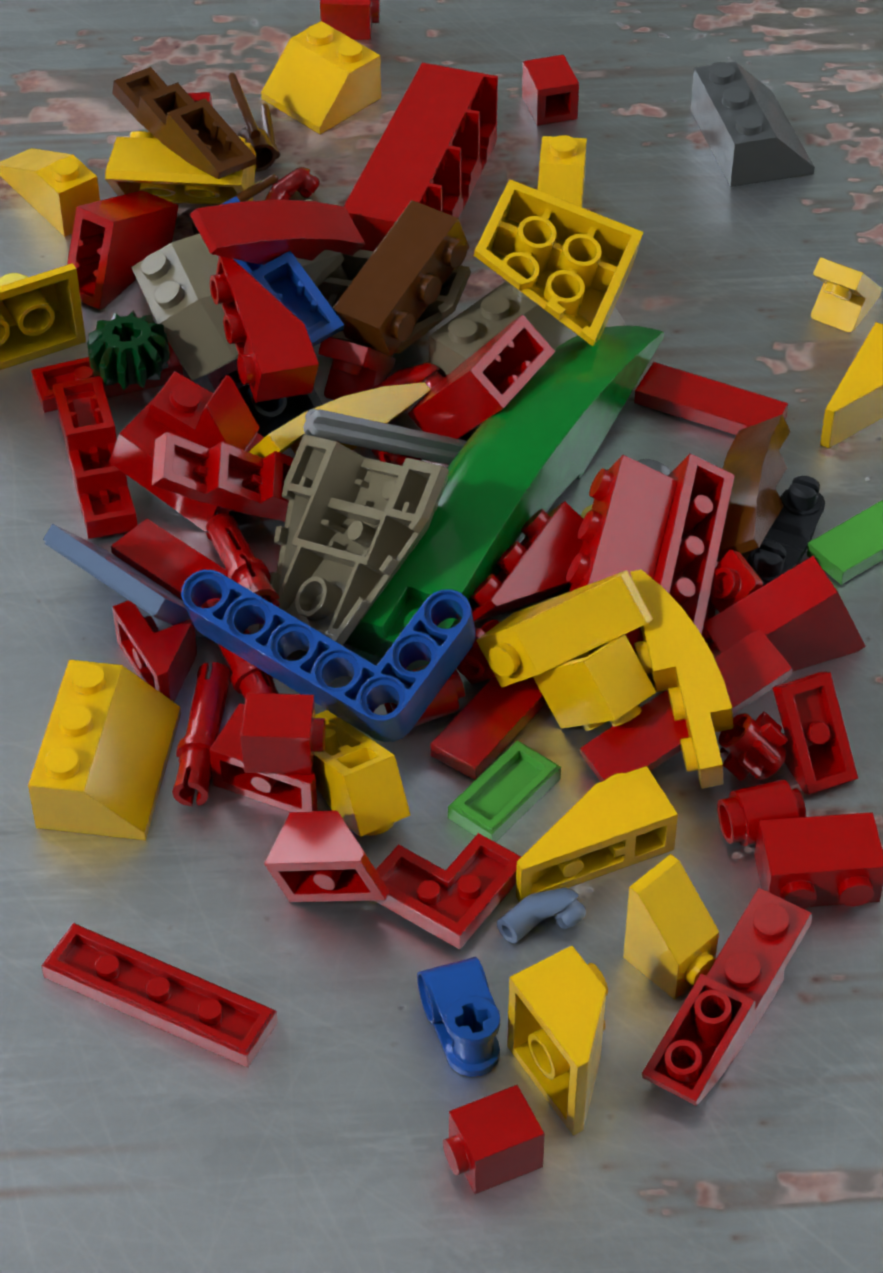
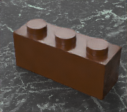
M410 201L333 307V310L344 324V330L342 331L346 338L392 357L402 341L410 337L415 323L427 306L437 299L441 287L455 268L463 263L470 247L459 218L416 201Z

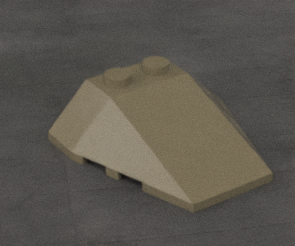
M200 234L171 242L131 267L157 324L164 326L170 346L192 381L239 355L235 344H229L226 339L223 325L225 314L222 305H216L211 296L210 276L216 275L219 258L217 255L210 254ZM324 250L313 261L296 258L317 287L345 260L341 252Z
M304 434L284 481L282 497L289 500L285 525L284 527L277 526L274 543L281 546L276 573L269 572L271 576L270 584L279 595V599H276L280 602L279 608L343 646L428 530L446 486L449 469L441 465L406 458L403 466L365 458L336 441ZM259 624V630L263 628V624Z

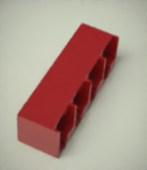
M421 63L344 205L365 242L361 250L374 252L411 200L454 217H460L497 141L498 76Z

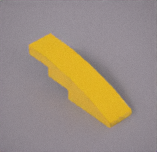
M425 382L383 386L342 396L313 409H321L389 424L426 395L430 388ZM308 411L269 433L249 453L264 458L274 451L283 453L288 448H291L296 454L302 437L305 434L303 427L306 422L305 415ZM340 443L351 450H354L358 447L354 445Z

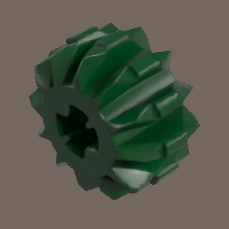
M134 310L128 316L122 317L113 313L111 321H97L96 330L89 333L87 348L90 367L93 369L94 376H100L103 379L105 386L120 383L123 390L131 384H137L144 388L147 379L160 380L161 371L168 368L170 351L167 333L162 324L154 322L152 315L138 318Z

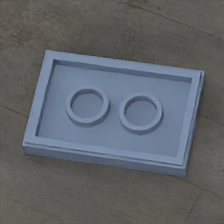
M54 524L51 525L43 540L46 541L45 544L153 617L171 625L191 619L183 600L106 549ZM195 628V635L197 637L207 638Z

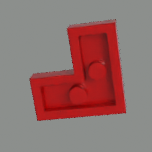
M478 833L451 865L444 870L398 844L376 868V871L390 892L386 900L375 902L460 950L515 886L517 861L521 856Z

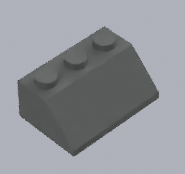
M716 62L708 66L694 67L690 111L730 187L814 174L815 167L774 93L737 62Z

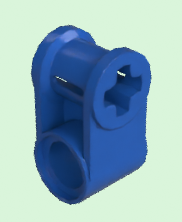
M472 957L419 971L417 973V984L422 1006L428 1021L434 1026L450 1067L460 1075L469 1077L482 1076L491 1072L498 1064L500 1058V1047L496 1035L500 1028L501 1019L499 1010L489 991L486 975L479 959Z

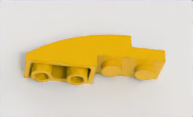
M643 570L631 571V579L653 618L649 623L641 626L644 641L634 643L636 655L646 674H652L655 691L668 690L674 720L685 719L689 737L680 739L686 771L697 770L701 789L723 785V764L715 732L733 729V711L721 672L698 628L675 599Z

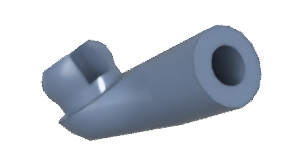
M567 887L533 893L526 896L497 921V928L508 942L517 943L540 922L552 916L555 917L557 924L561 928L568 929L573 927L586 916V908L578 901L579 894Z

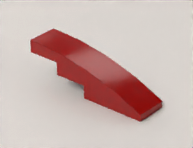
M263 200L196 208L190 213L210 254L265 265L288 251H291L296 258L313 261L324 250L353 256L365 245L348 211L344 206L316 201Z
M97 376L52 384L88 539L131 531L138 525L137 517L128 488L126 474L109 462L117 441V435L101 377Z
M166 432L155 439L152 485L200 502L285 522L289 500L282 497L285 478L294 458L277 451L262 458L222 441L209 449Z

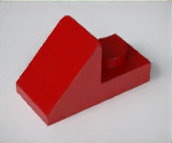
M330 337L320 344L318 354L333 359L324 396L335 400L342 396L373 389L388 377L394 367L396 358L369 347Z
M174 371L151 403L147 413L148 417L191 442L209 449L222 441L246 451L260 428L229 375L225 376L215 392L212 393Z
M127 600L112 606L117 643L138 676L175 702L197 656L195 627L192 620L188 619L159 631L154 619L150 615L143 617L137 606L131 601Z
M821 671L772 687L784 730L783 734L788 738V741L782 745L786 749L784 763L804 794L810 795L858 779L831 672Z

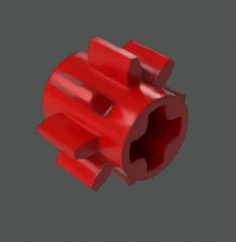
M765 711L756 720L747 713L736 715L733 717V729L721 731L718 741L722 746L719 751L721 758L724 760L723 766L739 781L745 779L749 772L756 779H766L777 772L784 763L786 749L782 745L788 741V738L781 733L782 727Z

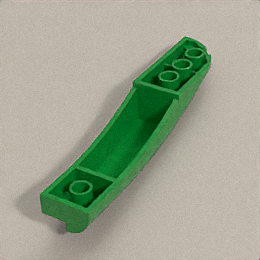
M641 326L605 327L603 334L594 346H591L580 336H576L554 349L555 353L502 410L483 421L448 466V480L428 530L344 644L383 658L424 601L432 593L440 590L452 589L462 593L468 599L472 608L476 602L471 598V595L489 575H497L501 568L496 564V561L514 542L519 541L521 543L525 537L521 532V528L528 519L541 508L547 512L556 499L575 479H581L662 342L664 332ZM449 618L442 621L437 627L450 629L459 624L461 620ZM417 660L412 662L407 669L414 670L428 665L430 662Z

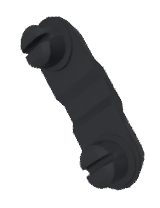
M810 476L794 478L789 489L782 493L780 496L784 505L760 547L752 550L746 560L762 580L763 586L795 567L801 561L807 550L808 543L812 540L817 523L824 511L825 500L819 493V482Z

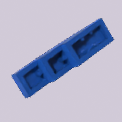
M236 196L223 204L235 203L240 201ZM291 251L265 265L234 259L305 324L313 347L344 330V324Z

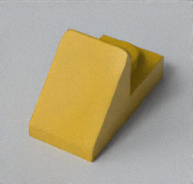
M820 257L813 275L822 281L823 285L812 309L811 318L845 332H852L879 299L883 289L863 272Z

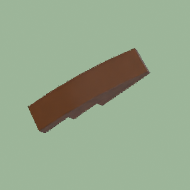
M152 67L114 80L112 94L163 145L194 167L220 179L256 164L257 157L206 99L194 102L178 82L167 86Z
M783 414L739 430L726 455L722 469L735 476L717 562L721 561L729 550L738 551L742 554L759 548L784 506L776 490L777 484L787 470L779 450L791 432Z

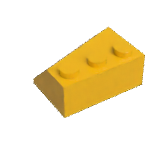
M509 179L475 248L474 256L587 343L594 346L603 334L630 274L644 232Z

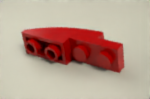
M758 888L706 976L700 974L644 1068L642 1078L697 1106L740 1052L784 982V970L812 923V913Z

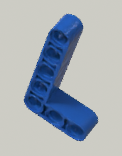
M200 570L188 577L182 586V600L194 627L201 634L296 692L304 695H314V702L375 740L384 743L403 739L411 731L476 640V628L468 599L462 593L452 589L432 593L424 601L376 666L220 572ZM220 599L215 606L201 608L202 604L207 600ZM449 618L461 620L459 624L450 629L437 627L442 621ZM251 625H264L262 629L254 634H243L244 630ZM294 651H308L307 654L299 660H286L287 656H289ZM417 660L430 662L423 670L416 672L406 670L412 662ZM341 676L352 677L351 682L341 688L330 687V684L336 678ZM394 703L398 705L392 713L387 715H377L374 713L375 709L382 704Z

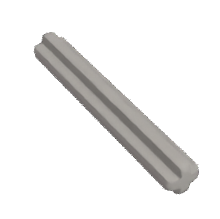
M310 409L305 415L306 422L303 427L306 435L446 465L451 464L467 442L461 439L321 409Z

